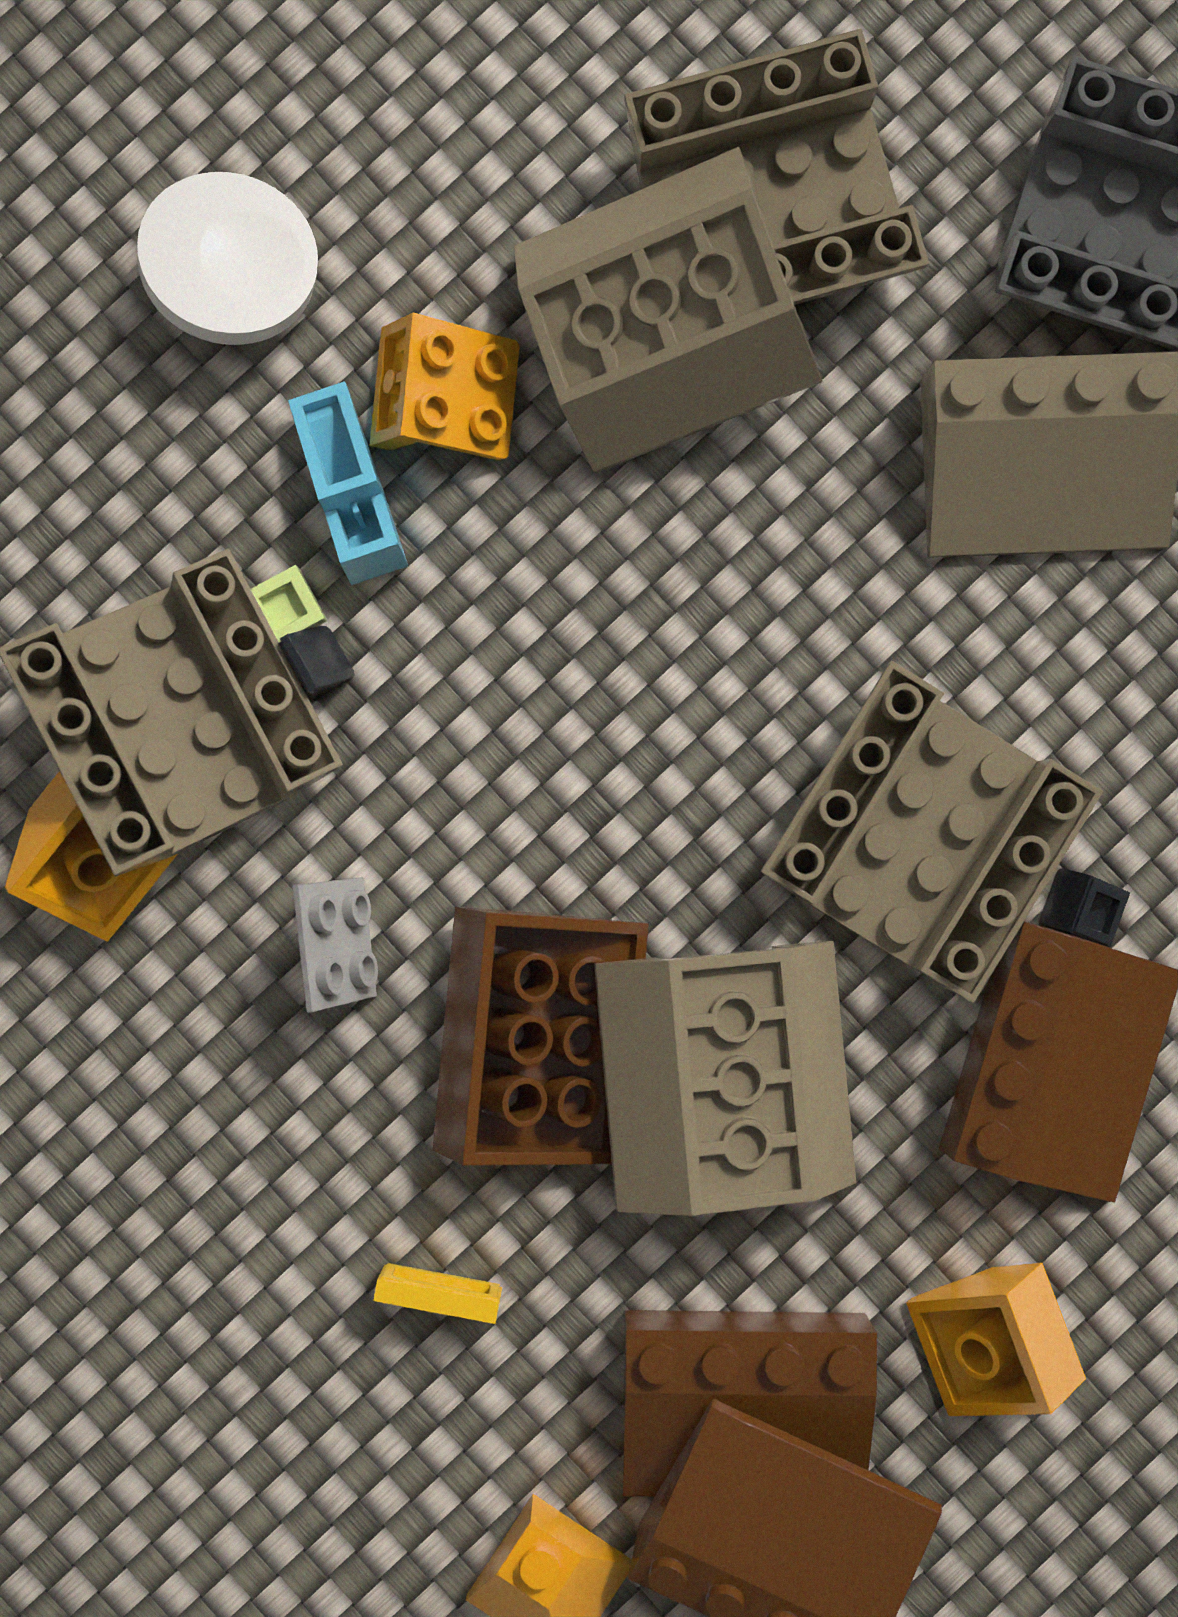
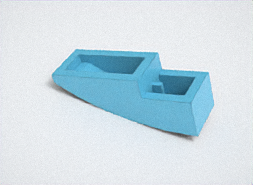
M344 381L288 400L318 501L325 512L340 564L351 585L407 567L408 563L346 382Z

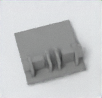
M364 877L292 885L306 1011L314 1012L377 996L375 982L378 977V964L371 948L369 930L371 903L365 892Z

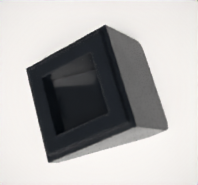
M317 626L289 633L279 638L281 641L279 644L308 693L321 697L355 676L350 662L333 632L327 626Z
M1061 868L1055 876L1040 922L1053 929L1110 948L1130 892L1092 875Z

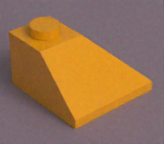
M59 771L28 810L5 888L8 893L108 942L178 854L115 877Z
M532 1494L466 1595V1601L490 1617H601L629 1574L632 1559L535 1494Z

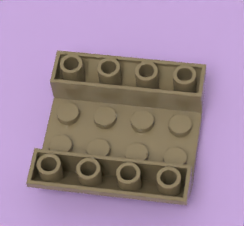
M862 28L624 94L641 190L732 149L740 148L794 305L925 269L929 265L913 205L899 208L871 111V106L879 86Z
M739 147L514 245L518 289L558 403L595 473L823 382L802 322L796 312L760 210L761 206Z
M229 548L173 572L171 587L72 630L62 633L58 624L54 623L0 647V658L115 877L172 857L284 802L343 765Z
M890 661L760 872L810 906L897 960L974 1003L1104 791L1052 759L1037 761L940 701L945 694L944 692L894 661Z
M834 941L772 946V949L672 959L645 958L594 963L617 1212L695 1216L816 1201L856 1184Z

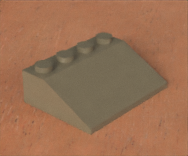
M1178 352L937 360L932 363L920 380L927 558L1159 550L1169 548L1178 475Z

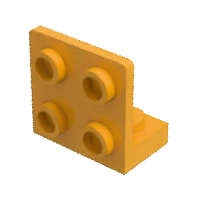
M411 313L381 327L369 446L392 451L420 442L494 460L506 459L509 456L519 343L513 339L417 313Z

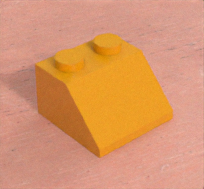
M1043 1263L991 1267L914 1296L906 1302L948 1416L1052 1414L1086 1379Z

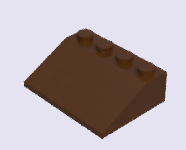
M455 907L433 1151L461 1165L612 1164L594 963L645 959L649 923L510 910Z
M1024 921L989 977L939 1149L953 1161L1014 1180L1115 1203L1178 990V969Z
M625 1310L623 1496L655 1497L712 1399H716L869 1471L877 1397V1332L866 1313Z
M712 1399L639 1522L628 1579L708 1617H896L942 1515V1505L716 1399Z

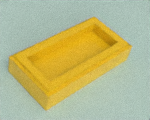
M387 1263L377 1279L373 1301L496 1324L502 1287L497 1283Z

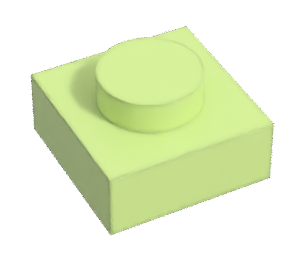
M296 565L251 588L279 643L281 642L279 638L289 633L317 627L327 622L309 585Z

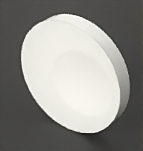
M209 172L190 176L174 183L160 193L151 203L141 221L137 247L138 268L143 287L159 312L176 327L192 336L226 345L260 342L290 327L304 312L310 301L318 265L317 247L312 230L296 205L276 188L253 177L230 172Z

